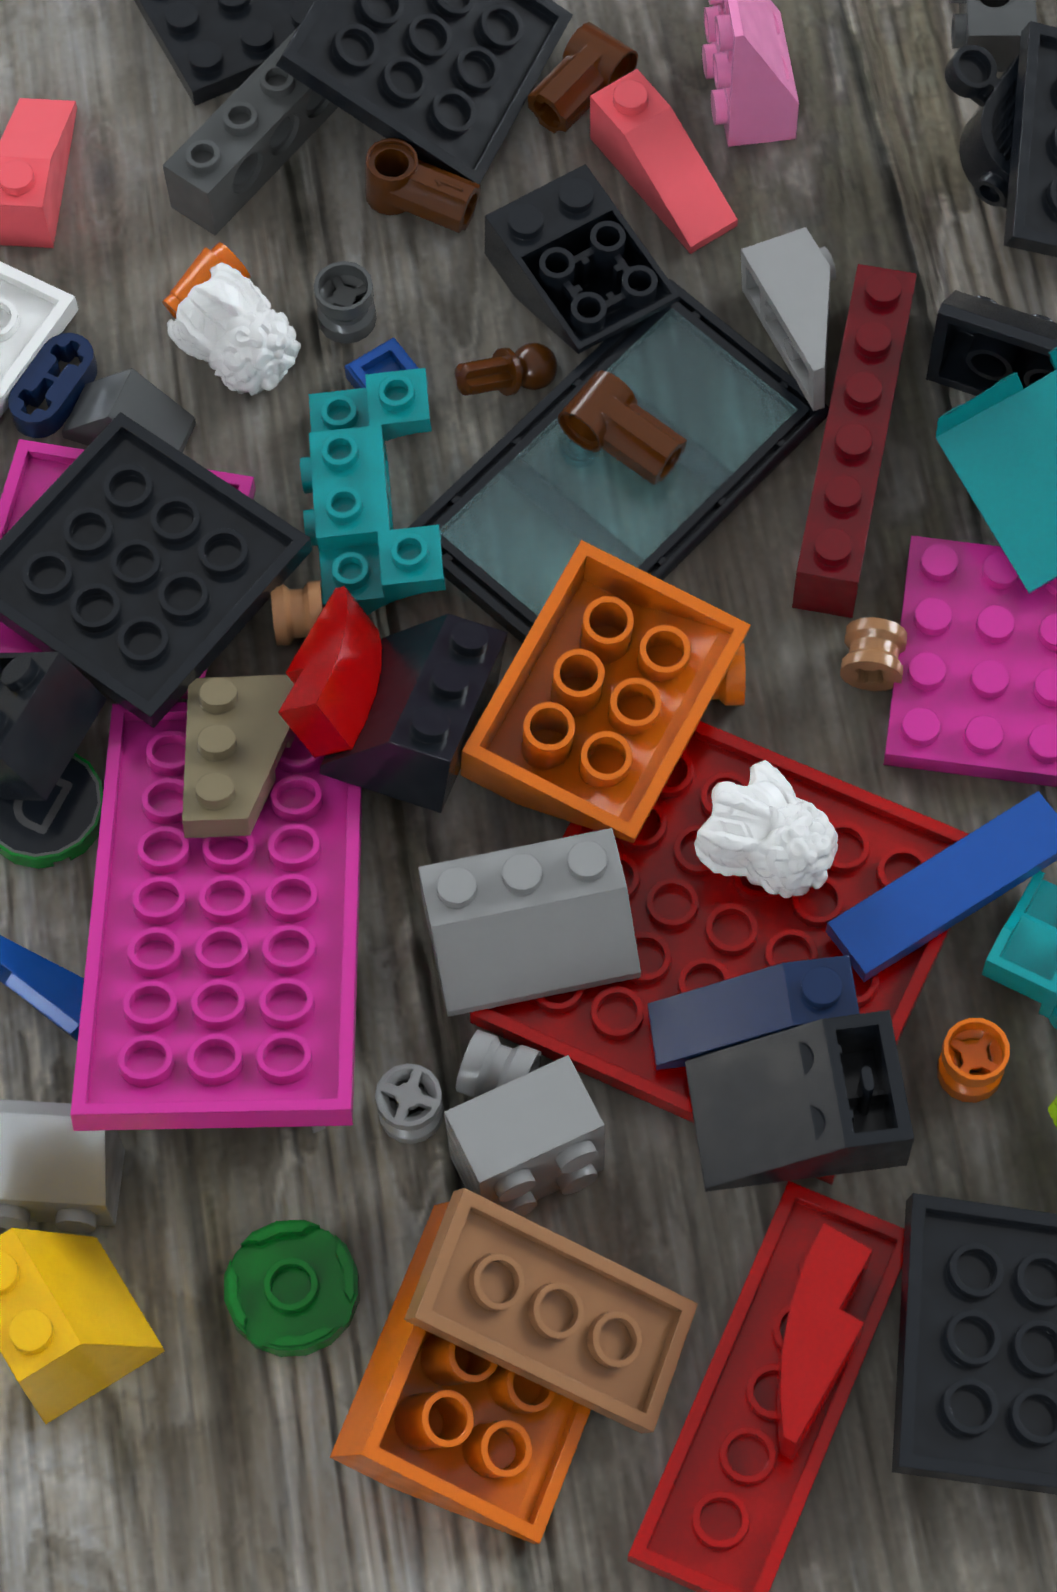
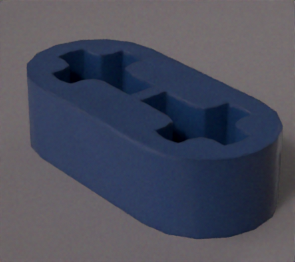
M61 333L49 339L12 388L8 397V407L17 430L23 435L32 438H45L56 433L70 416L85 384L95 380L97 376V362L90 342L82 335ZM75 357L79 358L80 364L78 366L68 364L60 372L58 365L60 360L69 363ZM46 399L48 405L46 411L37 408L31 415L28 414L26 409L28 405L38 407Z

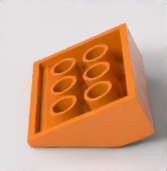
M581 540L462 749L460 775L515 804L596 831L613 828L615 837L634 843L751 625Z
M449 1202L434 1205L330 1458L390 1488L532 1544H540L591 1409L404 1320Z

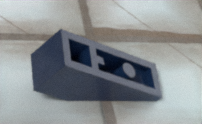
M849 955L780 963L657 1000L647 1005L656 1070L685 1067V1061L816 1020L860 1014Z

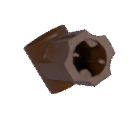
M590 22L585 23L570 38L563 53L562 61L528 95V108L535 114L539 124L554 134L557 131L567 132L590 108V95L636 69L638 53Z
M382 139L375 142L368 149L365 158L366 201L372 209L389 216L409 212L457 233L466 230L474 216V211L480 198V184L418 160L417 153L413 147L400 139Z
M596 371L558 415V423L561 429L575 444L591 452H599L602 448L652 485H656L660 481L662 482L669 475L686 448L687 440L638 406L637 399L628 385L619 377L607 371Z

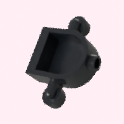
M966 45L955 53L945 68V79L949 88L957 95L970 98L979 105L962 132L959 146L960 160L965 175L974 187L977 196L991 206L1007 209L1019 54L998 79L996 76L997 64L992 54L981 46Z

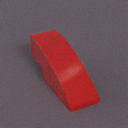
M345 586L335 588L285 672L294 683V686L278 713L314 758L353 749L370 713L382 670V643L379 630Z
M825 1223L822 1224L804 1261L790 1303L779 1362L777 1392L780 1454L790 1460H793L858 1345L864 1322L844 1311L868 1270L873 1250Z

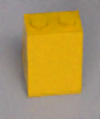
M11 1228L0 1235V1352L45 1425L165 1352L97 1237Z

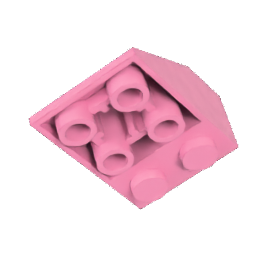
M708 0L709 4L713 6L704 8V26L707 42L711 44L702 45V61L705 78H714L717 89L711 90V110L714 125L724 124L728 147L796 139L799 101L780 11L771 0Z

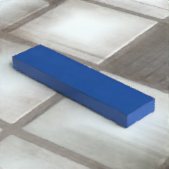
M1037 791L829 921L826 933L844 956H850L851 966L862 981L866 982L1057 861V813L1042 794Z

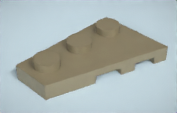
M287 674L196 678L188 686L182 814L185 838L251 835L276 780L275 769L285 747L290 748L296 736L278 713L294 686V683Z

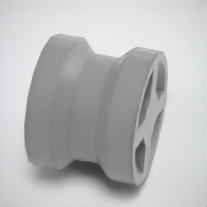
M409 1063L394 1066L383 1074L376 1087L375 1100L381 1127L387 1135L398 1142L408 1144L426 1141L433 1136L442 1124L444 1114L442 1092L435 1075L421 1065ZM417 1107L424 1109V1111L418 1110L407 1117L410 1110H414Z

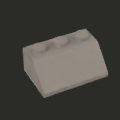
M613 828L418 867L422 901L448 1017L641 977L628 889Z
M0 1099V1228L24 1229L29 1226V1221L55 1223L58 1229L66 1232L92 1233L96 1230V1225L116 1226L125 1148L118 1131H74L70 1116L71 1103Z

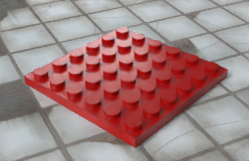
M700 721L635 842L632 843L615 837L628 889L641 977L470 1012V1022L518 1045H525L539 1050L541 1055L554 1061L569 1055L577 1071L694 1123L685 1067L656 1070L647 1009L648 1003L780 963L844 956L826 933L829 921L964 838L968 833ZM766 760L773 767L777 768L791 784L797 798L813 803L817 809L827 815L829 822L834 826L838 834V849L831 868L827 869L828 879L819 889L811 887L804 895H792L790 898H783L780 894L767 893L762 886L752 885L746 876H724L721 873H713L711 869L700 861L696 855L694 842L697 838V831L712 814L711 793L718 782L730 781L737 785L748 786L750 767L755 763ZM570 822L562 838L596 830ZM951 928L866 982L862 981L851 966L859 1013L890 1010L896 1045ZM836 1175L815 1178L832 1185Z

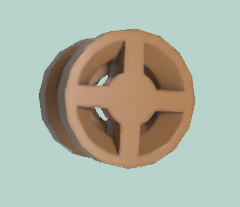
M320 580L308 581L303 588L289 589L282 584L271 591L272 615L277 646H288L294 639L306 638L324 608Z
M875 617L851 621L846 626L844 640L849 653L842 658L840 676L843 681L853 687L868 691H887L893 689L894 682L901 683L903 665L898 660V657L906 649L908 635L904 627L896 622Z

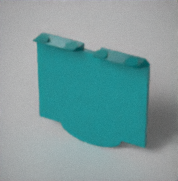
M1057 347L1048 352L1050 362L1055 371L1024 389L1018 373L1014 372L964 404H960L938 418L936 430L938 444L1029 594L1057 578Z

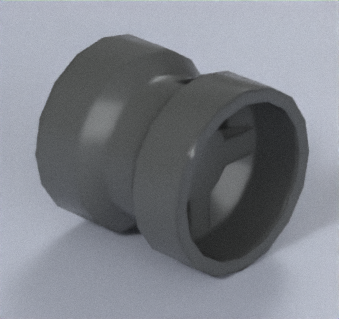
M340 261L324 267L316 276L313 286L320 330L327 338L334 342L344 344L359 342L372 332L377 319L371 275L364 267L355 262Z

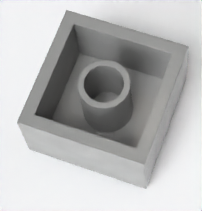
M569 1055L444 1111L449 1154L465 1188L523 1217L537 1207V1200L558 1190H561L564 1195L578 1192L598 1178L597 1172L604 1170L605 1124Z

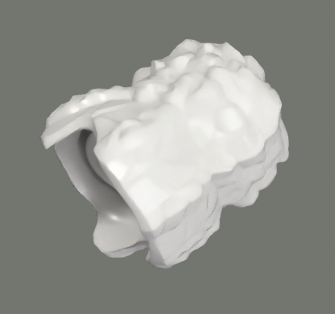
M221 262L211 267V278L208 281L194 286L188 296L180 302L177 307L175 321L169 319L167 322L168 335L178 348L182 349L186 354L208 362L209 367L216 370L215 376L221 377L224 385L231 391H237L239 394L249 392L251 396L262 392L263 389L270 391L278 385L287 374L288 369L295 364L301 343L295 340L297 334L295 329L289 326L287 316L283 312L276 313L274 309H270L271 303L261 293L260 289L253 285L249 278L244 277L239 270Z
M766 760L755 763L750 767L748 786L737 785L730 781L718 782L711 793L712 814L697 831V838L694 842L696 855L704 865L711 869L713 873H721L724 876H746L752 885L762 886L767 893L780 894L783 898H790L792 895H804L811 887L815 889L822 887L828 879L827 869L831 868L838 849V834L823 811L817 809L813 803L797 798L791 784L777 768L773 767Z

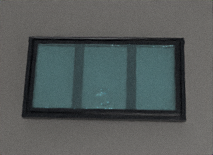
M671 279L669 281L679 293L680 301L604 340L408 527L439 525L442 540L444 577L521 643L524 642L581 540L664 580L828 416L829 407L826 403L825 408L813 411L798 386L796 379ZM596 371H607L619 377L633 391L638 406L687 440L685 451L678 459L674 469L662 482L660 481L656 485H652L602 448L599 452H591L581 448L569 439L558 423V415Z

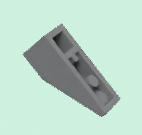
M804 227L741 249L742 291L792 376L796 379L813 411L825 408L830 322V282L836 280V268L829 250L825 246L819 248L808 229Z

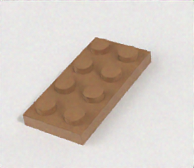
M462 1188L452 1193L404 1320L642 1434L652 1433L655 1430L698 1303L466 1188Z

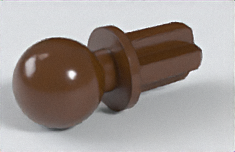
M528 343L518 348L515 353L510 348L505 347L497 349L492 358L460 363L455 368L454 374L457 380V389L464 396L499 390L505 396L516 394L520 387L529 390L547 387L557 374L558 364L550 348L540 343Z

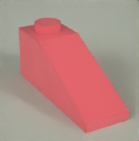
M638 69L590 95V139L690 254L737 227V217L672 107Z
M19 98L0 139V245L54 248L77 112L76 101Z

